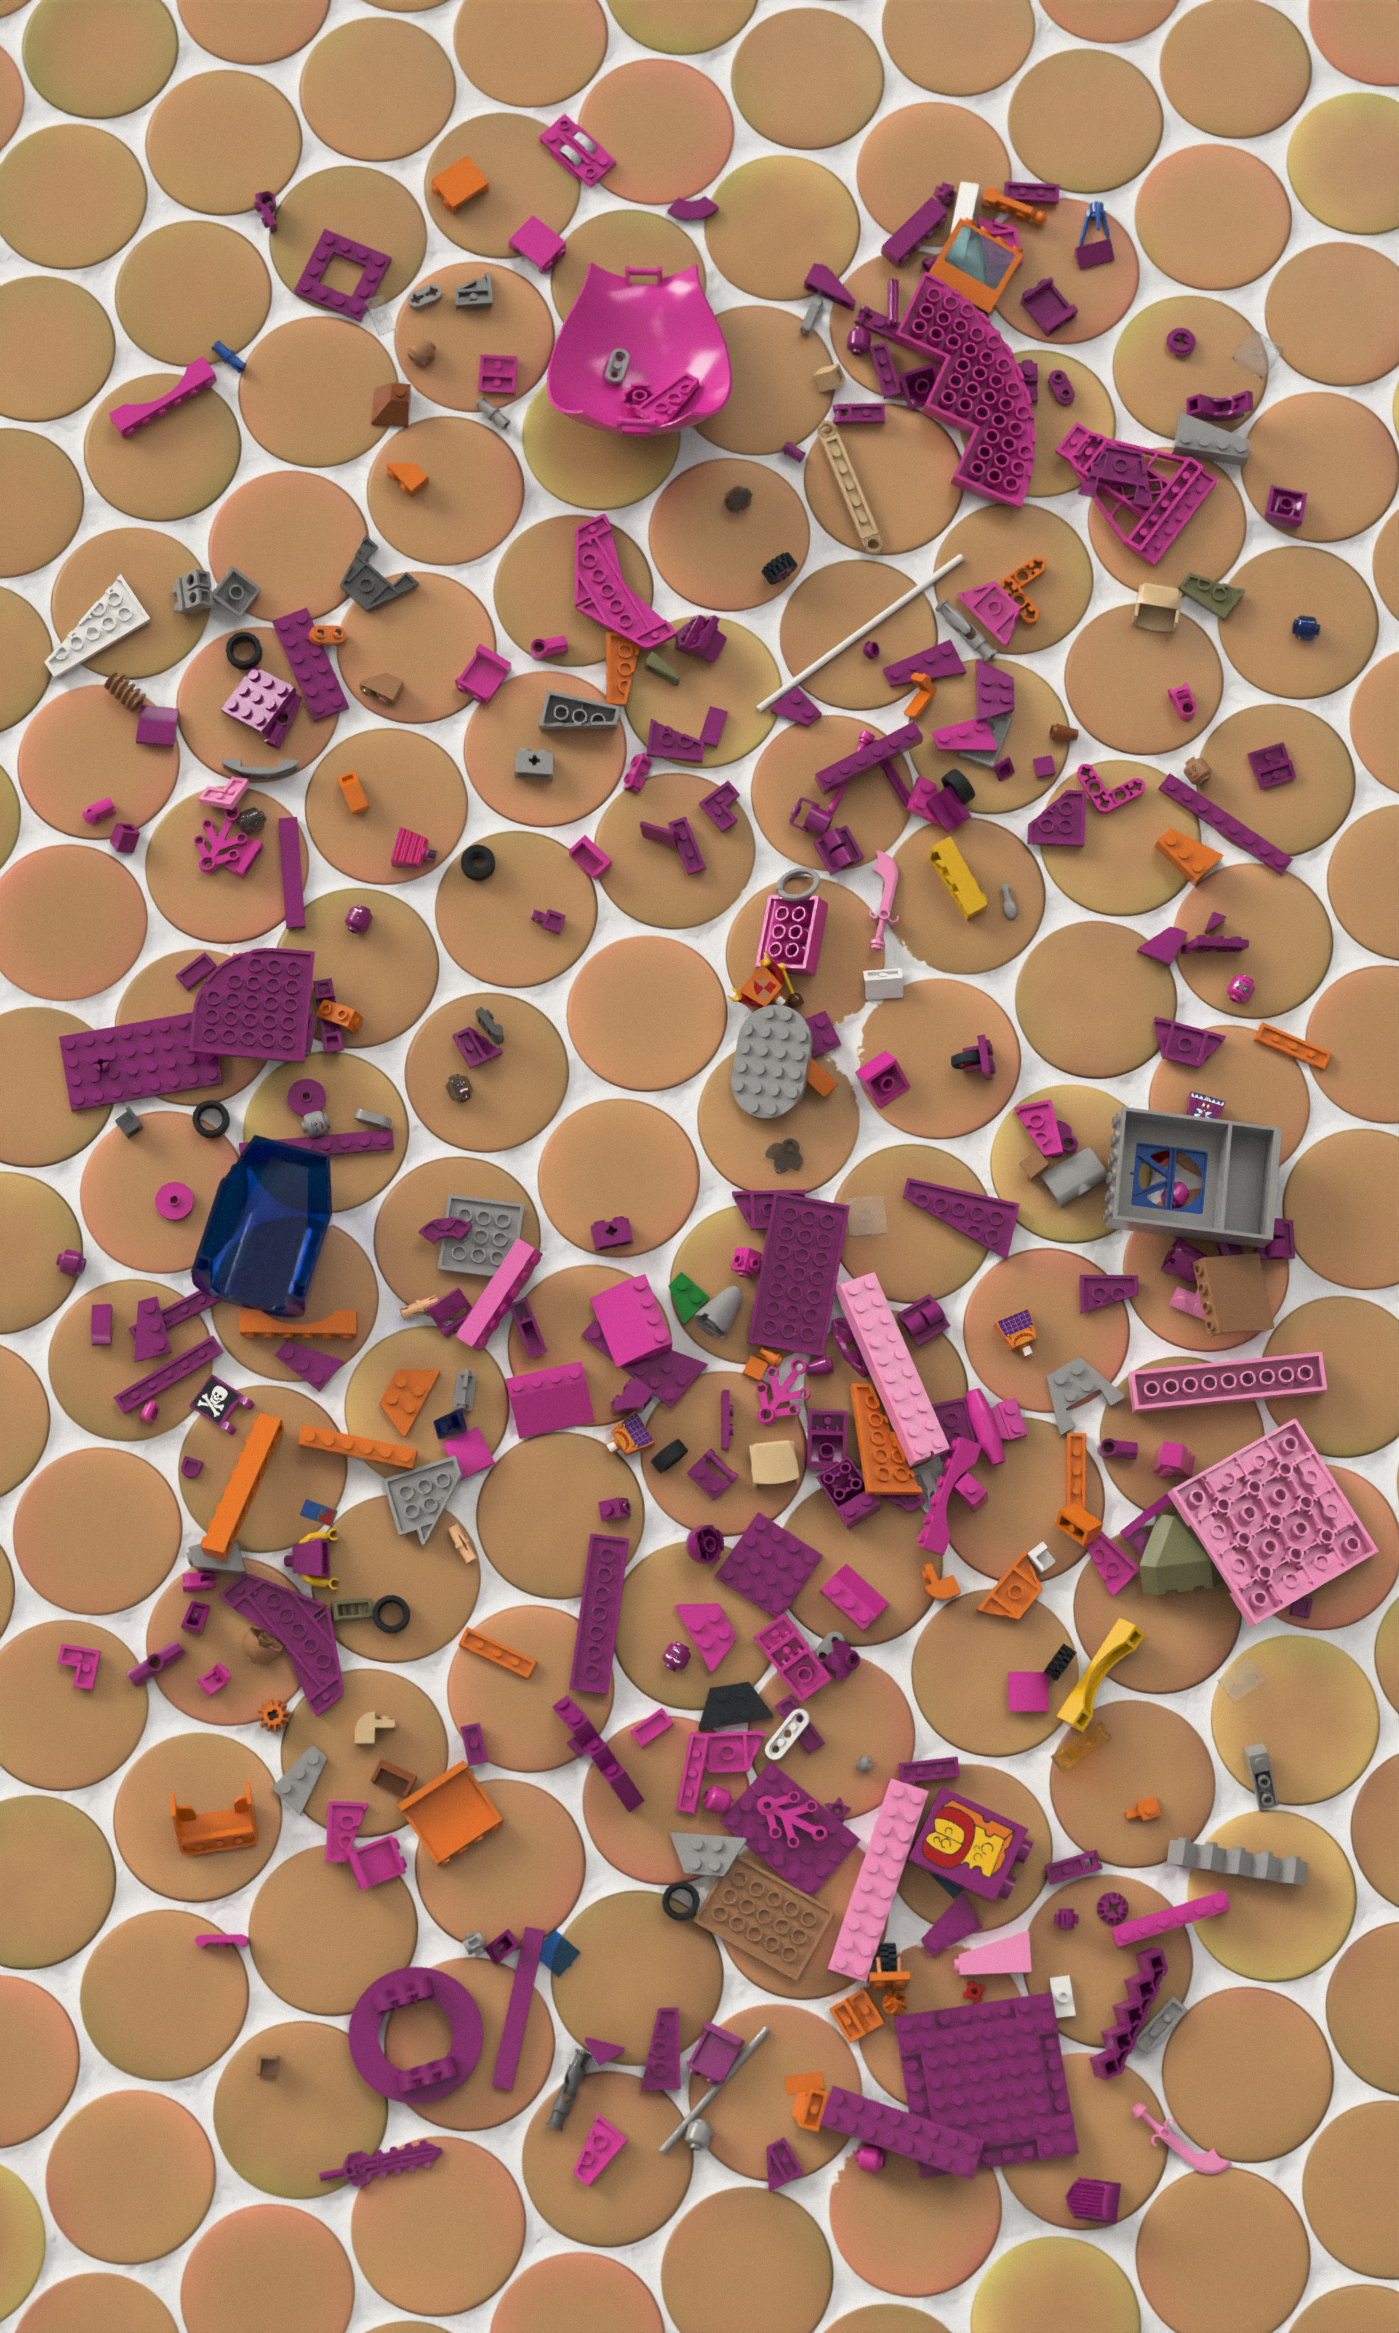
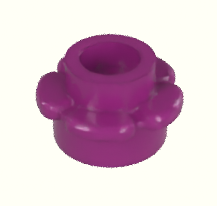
M867 641L863 647V653L868 659H873L880 653L876 642Z

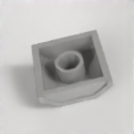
M232 566L212 591L213 601L216 604L222 605L240 619L262 588Z

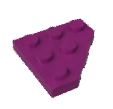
M1065 791L1061 797L1049 805L1036 819L1032 820L1028 824L1027 844L1084 847L1086 791Z

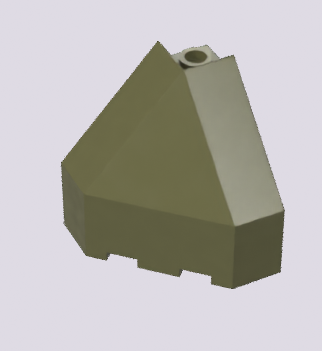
M1180 1513L1158 1514L1140 1562L1142 1593L1164 1595L1166 1590L1186 1592L1193 1591V1587L1204 1585V1588L1207 1589L1224 1582L1222 1575L1191 1525H1186Z

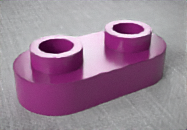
M1054 370L1049 375L1048 384L1056 401L1062 406H1068L1073 402L1075 392L1067 375L1061 370ZM1055 377H1060L1061 380L1058 381ZM1066 392L1069 394V396L1065 397L1063 396V393Z

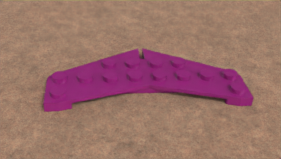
M252 1574L242 1575L219 1594L226 1604L284 1644L310 1709L317 1717L343 1696L344 1687L330 1608L314 1619L315 1615L328 1606L327 1604Z

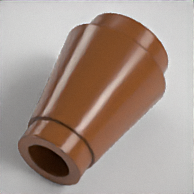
M1058 723L1051 725L1050 740H1054V742L1077 741L1078 729Z

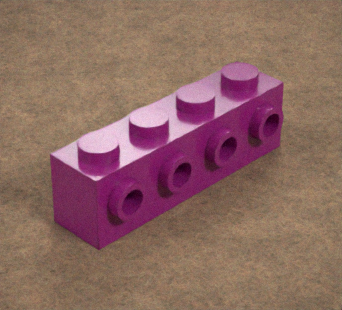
M931 197L882 245L881 254L896 268L901 263L905 264L910 258L909 255L913 251L917 252L921 248L922 242L925 239L929 240L934 235V230L938 226L941 228L946 223L948 211Z

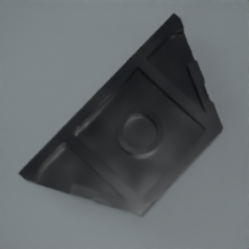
M750 1682L710 1688L698 1729L702 1731L774 1717Z

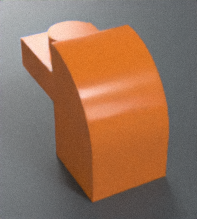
M932 1563L924 1565V1571L921 1573L924 1581L930 1584L924 1587V1591L930 1598L945 1601L961 1594L954 1575L939 1580Z

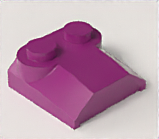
M1271 485L1264 514L1265 520L1270 524L1291 529L1301 526L1307 493Z

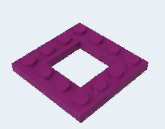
M324 229L294 289V294L361 322L392 258ZM333 255L366 268L352 297L320 284Z

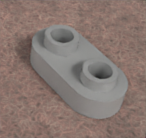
M617 348L611 353L605 373V378L610 384L616 385L623 380L629 361V354L622 348ZM617 358H621L622 361L619 362V361H617L616 359H617ZM615 374L617 378H613L611 375Z
M837 1631L830 1632L814 1652L818 1657L820 1653L828 1655L834 1652L831 1639L837 1638L839 1641L845 1642L844 1636Z

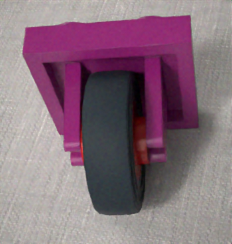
M985 1034L977 1036L978 1046L963 1048V1053L951 1057V1065L954 1069H965L966 1073L982 1071L985 1080H993V1074L996 1073L993 1059L990 1058V1055H993V1048L990 1039L987 1040Z

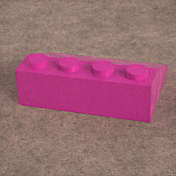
M768 895L755 967H760L761 964L758 961V957L761 960L766 959L764 952H767L770 959L777 965L780 963L786 965V973L815 976L828 903L819 896H810L800 901H786L779 895Z
M646 1274L628 1279L590 1298L616 1368L671 1351L673 1342Z
M582 1362L506 1379L519 1439L595 1421Z

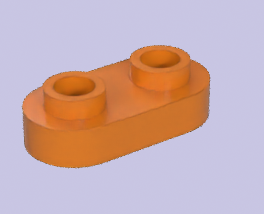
M317 625L309 632V640L317 646H339L346 639L345 630L335 625Z

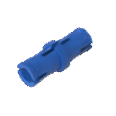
M220 340L214 343L216 347L212 346L211 349L223 358L225 364L228 363L238 373H241L246 367V363L240 360L233 350H229L223 345Z

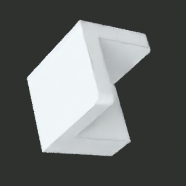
M1041 1542L1027 1554L1028 1559L1040 1574L1055 1563L1054 1558L1046 1550L1048 1547L1044 1542Z

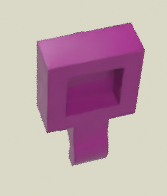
M534 909L531 920L542 922L541 928L559 934L566 915L550 909L547 910L546 914Z

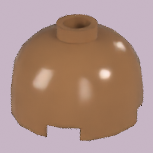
M252 1626L243 1639V1649L247 1659L254 1664H268L274 1661L281 1653L282 1644L275 1637L269 1638L263 1634L265 1630Z

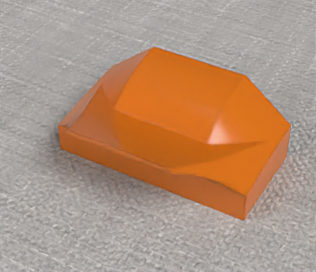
M809 2087L807 2091L797 2093L791 2115L798 2121L799 2127L819 2132L820 2121L829 2095L828 2092Z

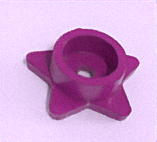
M841 1797L835 1803L825 1804L829 1812L841 1823H844V1814L849 1812L851 1808L843 1805Z

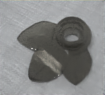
M788 1138L782 1143L772 1144L765 1153L766 1157L775 1159L774 1168L777 1174L786 1172L790 1167L799 1171L803 1164V1158L799 1153L800 1145L792 1138ZM787 1146H793L794 1150L788 1151Z

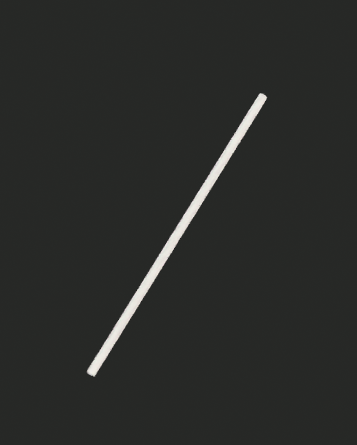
M961 554L956 556L757 705V710L761 713L964 560Z

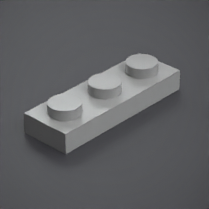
M1172 1996L1137 2035L1135 2044L1148 2055L1188 2009Z

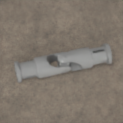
M945 598L937 605L935 610L939 611L946 618V622L952 628L958 630L962 639L984 658L985 663L997 654L998 651L987 643V639L971 623H966L964 615L958 609L955 610L949 603L948 598ZM972 630H974L977 634L976 637L971 640L967 639L966 636H969Z

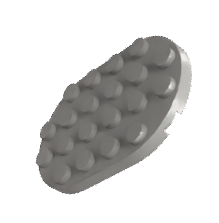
M783 1005L765 1006L753 1012L740 1029L732 1070L731 1087L734 1098L739 1106L755 1117L774 1119L784 1116L793 1107H796L803 1097L813 1040L809 1025L797 1011Z

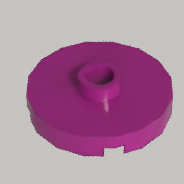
M301 1079L295 1082L289 1089L287 1096L292 1111L303 1117L305 1114L321 1111L326 1102L325 1090L320 1083L312 1079ZM305 1094L310 1095L308 1100L303 1099Z

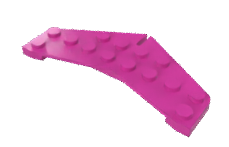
M605 513L577 527L575 531V608L577 607V611L644 650H651L676 637V632L672 625L654 612L623 581L610 523Z

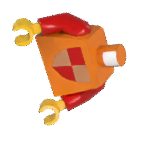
M764 952L766 959L761 960L758 957V961L761 964L760 967L740 989V992L735 988L731 989L736 995L734 997L728 995L730 1000L755 1008L769 1006L771 1002L776 1005H784L787 999L780 994V991L784 988L782 971L770 959L767 952Z

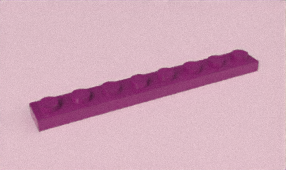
M1171 773L1160 785L1158 790L1279 875H1282L1293 859Z
M393 1130L239 1143L240 1162L250 1163L394 1150Z

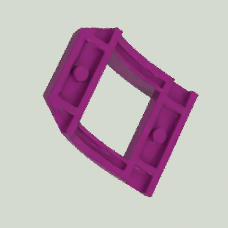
M1167 1493L1120 1531L1124 1540L1129 1543L1141 1559L1150 1538L1141 1527L1172 1502Z

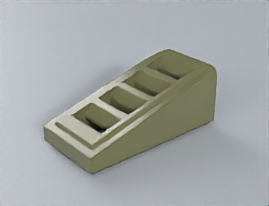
M652 651L645 662V670L678 686L680 676Z
M371 1598L340 1600L330 1603L333 1623L373 1618ZM362 1604H365L366 1614H362ZM354 1605H357L358 1615H355ZM346 1606H349L350 1615L346 1614ZM338 1607H341L342 1616H338Z

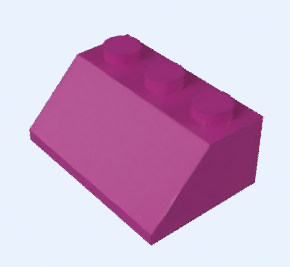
M847 1564L820 1590V1593L862 1632L889 1605L879 1593Z

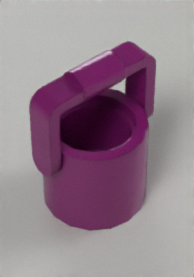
M801 797L791 811L790 815L792 816L789 822L790 825L808 833L810 830L822 836L827 832L834 814L819 808V804ZM804 801L811 804L812 807L802 827L793 822L798 816Z

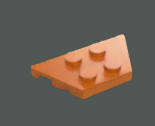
M397 1369L379 1404L403 1437L406 1438L440 1374L439 1370Z
M1025 1551L1020 1554L977 1608L978 1611L1019 1620L1040 1594L1043 1587Z

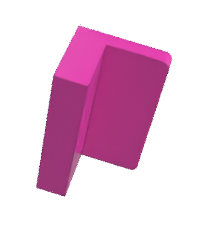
M248 838L247 844H238L236 850L240 854V859L236 862L228 861L225 864V868L244 879L264 848L262 842L257 839L252 841ZM233 853L231 858H235L237 854Z

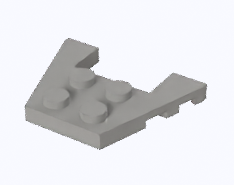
M1081 1357L1046 1376L1060 1436L1076 1427L1066 1409L1096 1391L1100 1390L1110 1407L1125 1399L1123 1393Z

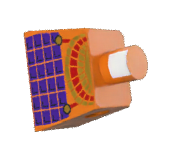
M1029 1308L995 1322V1329L1010 1351L1019 1348L1023 1358L1034 1353L1030 1343L1036 1341L1037 1335Z
M634 1411L611 1431L614 1440L607 1443L606 1447L611 1455L621 1449L624 1455L628 1456L655 1445V1441L637 1412Z

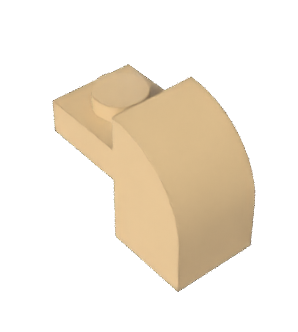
M376 1712L366 1713L356 1724L355 1744L375 1745L376 1729H396V1721L391 1720V1716H380V1719H376Z

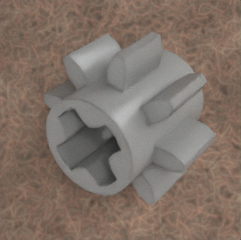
M471 1931L465 1935L467 1940L462 1943L469 1955L474 1953L478 1956L484 1952L483 1947L486 1946V1943L480 1932L474 1934Z

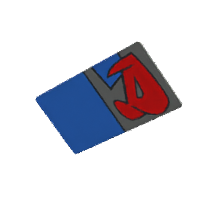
M306 1499L300 1515L332 1526L338 1511Z

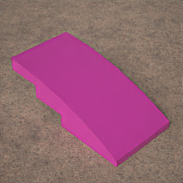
M785 1612L754 1636V1639L765 1651V1655L777 1668V1672L801 1702L832 1679L822 1661Z

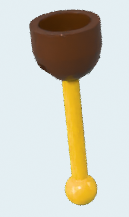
M780 963L778 966L791 993L788 998V1004L790 1008L798 1007L804 1003V1000L799 993L794 992L785 970L786 965Z

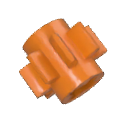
M890 1990L882 1999L884 2002L883 2008L890 2015L896 2013L899 2016L908 2007L905 1995L899 1991L894 1993Z

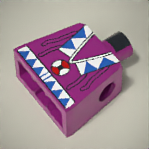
M1191 1091L1188 1096L1186 1115L1218 1119L1226 1101Z

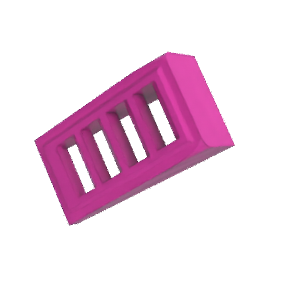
M156 1401L146 1402L139 1415V1420L153 1425L160 1410Z

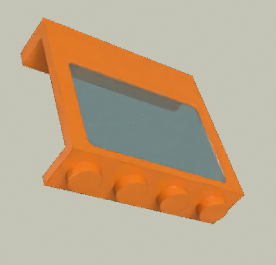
M966 217L963 220L960 218L929 274L946 282L945 284L950 288L956 289L960 292V295L992 315L996 302L1019 262L1025 256L1021 254L1023 252L1022 249L1015 245L1012 248L1007 246V241L1000 236H997V238L990 236L991 231L988 229L975 227L976 222Z

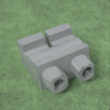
M195 569L182 578L175 579L176 585L172 587V594L178 600L174 605L176 613L195 614L202 608L214 606L212 590H208L212 588L210 572Z

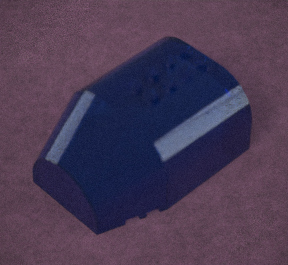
M255 1135L243 1150L237 1162L231 1166L225 1178L223 1177L219 1182L191 1269L194 1286L203 1293L229 1304L261 1310L263 1313L280 1317L295 1318L303 1316L333 1223L330 1155Z

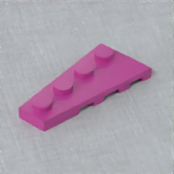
M684 372L636 407L635 414L644 419H650V415H653L656 426L668 423L699 386V379Z

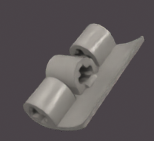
M1088 1147L1041 1175V1178L1050 1188L1053 1200L1060 1207L1076 1197L1079 1198L1085 1195L1092 1187L1106 1180L1107 1172L1094 1152Z

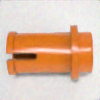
M765 1346L761 1348L760 1354L757 1355V1357L771 1364V1367L778 1368L783 1361L781 1354L777 1355L765 1348Z

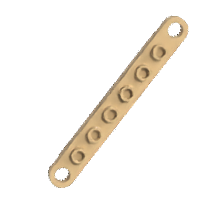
M824 420L818 425V436L864 550L869 555H877L881 552L883 546L878 529L836 426L832 421ZM828 426L832 429V432L825 434L822 432V428ZM875 541L878 543V548L873 550L868 547V543Z

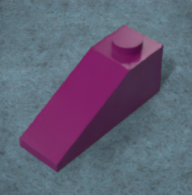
M814 263L805 279L804 289L854 311L856 301L827 266Z

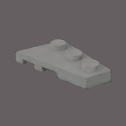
M314 1745L272 1787L300 1816L327 1761V1758Z

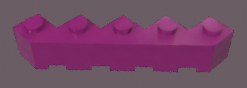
M1151 1947L1135 1954L1140 1973L1124 1979L1129 1999L1112 2006L1118 2025L1101 2031L1106 2051L1089 2058L1095 2077L1107 2080L1123 2073L1126 2059L1132 2053L1137 2041V2034L1140 2028H1143L1149 2014L1147 2012L1151 2002H1154L1160 1989L1159 1984L1162 1977L1168 1971L1166 1959L1161 1949Z

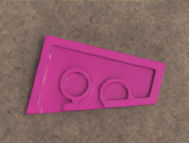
M972 719L932 732L937 751L973 750V752H997L987 719H984L982 723H977L976 719Z
M1051 1100L1014 1107V1111L1044 1158L1063 1154Z
M598 2113L573 2171L588 2187L628 2141L627 2138Z

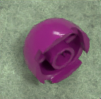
M713 1525L698 1526L686 1538V1551L690 1558L697 1563H716L721 1558L719 1557L720 1552L724 1551L723 1536L719 1529L716 1530Z

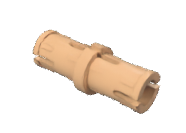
M434 1295L421 1301L416 1300L411 1305L399 1308L403 1320L414 1315H423L428 1307L438 1301L437 1296Z
M456 1524L450 1527L447 1531L456 1544V1550L459 1549L466 1564L477 1559L469 1545V1539L465 1538L459 1525Z

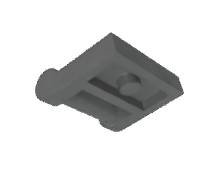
M480 1007L475 1011L477 1022L495 1044H502L504 1041L502 1026L494 1023V1017L488 1009L485 1011Z

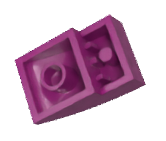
M808 1409L807 1469L827 1470L846 1458L847 1410Z

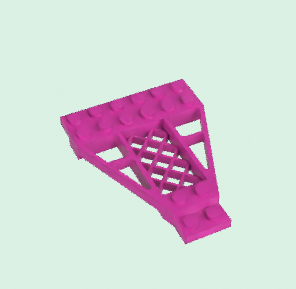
M1076 422L1055 453L1070 463L1069 466L1082 485L1089 474V469L1091 471L1106 444L1143 451V454L1153 456L1150 462L1145 465L1150 500L1149 510L1133 506V503L1129 501L1134 499L1135 487H1133V495L1125 496L1123 488L1131 486L1121 484L1109 485V482L1105 484L1098 480L1096 489L1117 502V506L1109 514L1096 494L1092 500L1122 544L1155 567L1214 488L1218 479L1203 469L1204 466L1190 456L1186 458L1108 439L1101 434L1089 431ZM1157 458L1183 464L1171 481L1150 468ZM1149 484H1159L1160 491L1150 492ZM1120 488L1121 494H1119L1113 489ZM1158 495H1159V497H1158V498L1156 499V501L1153 503L1151 496H1158ZM1120 507H1124L1141 519L1128 538L1123 535L1112 518Z

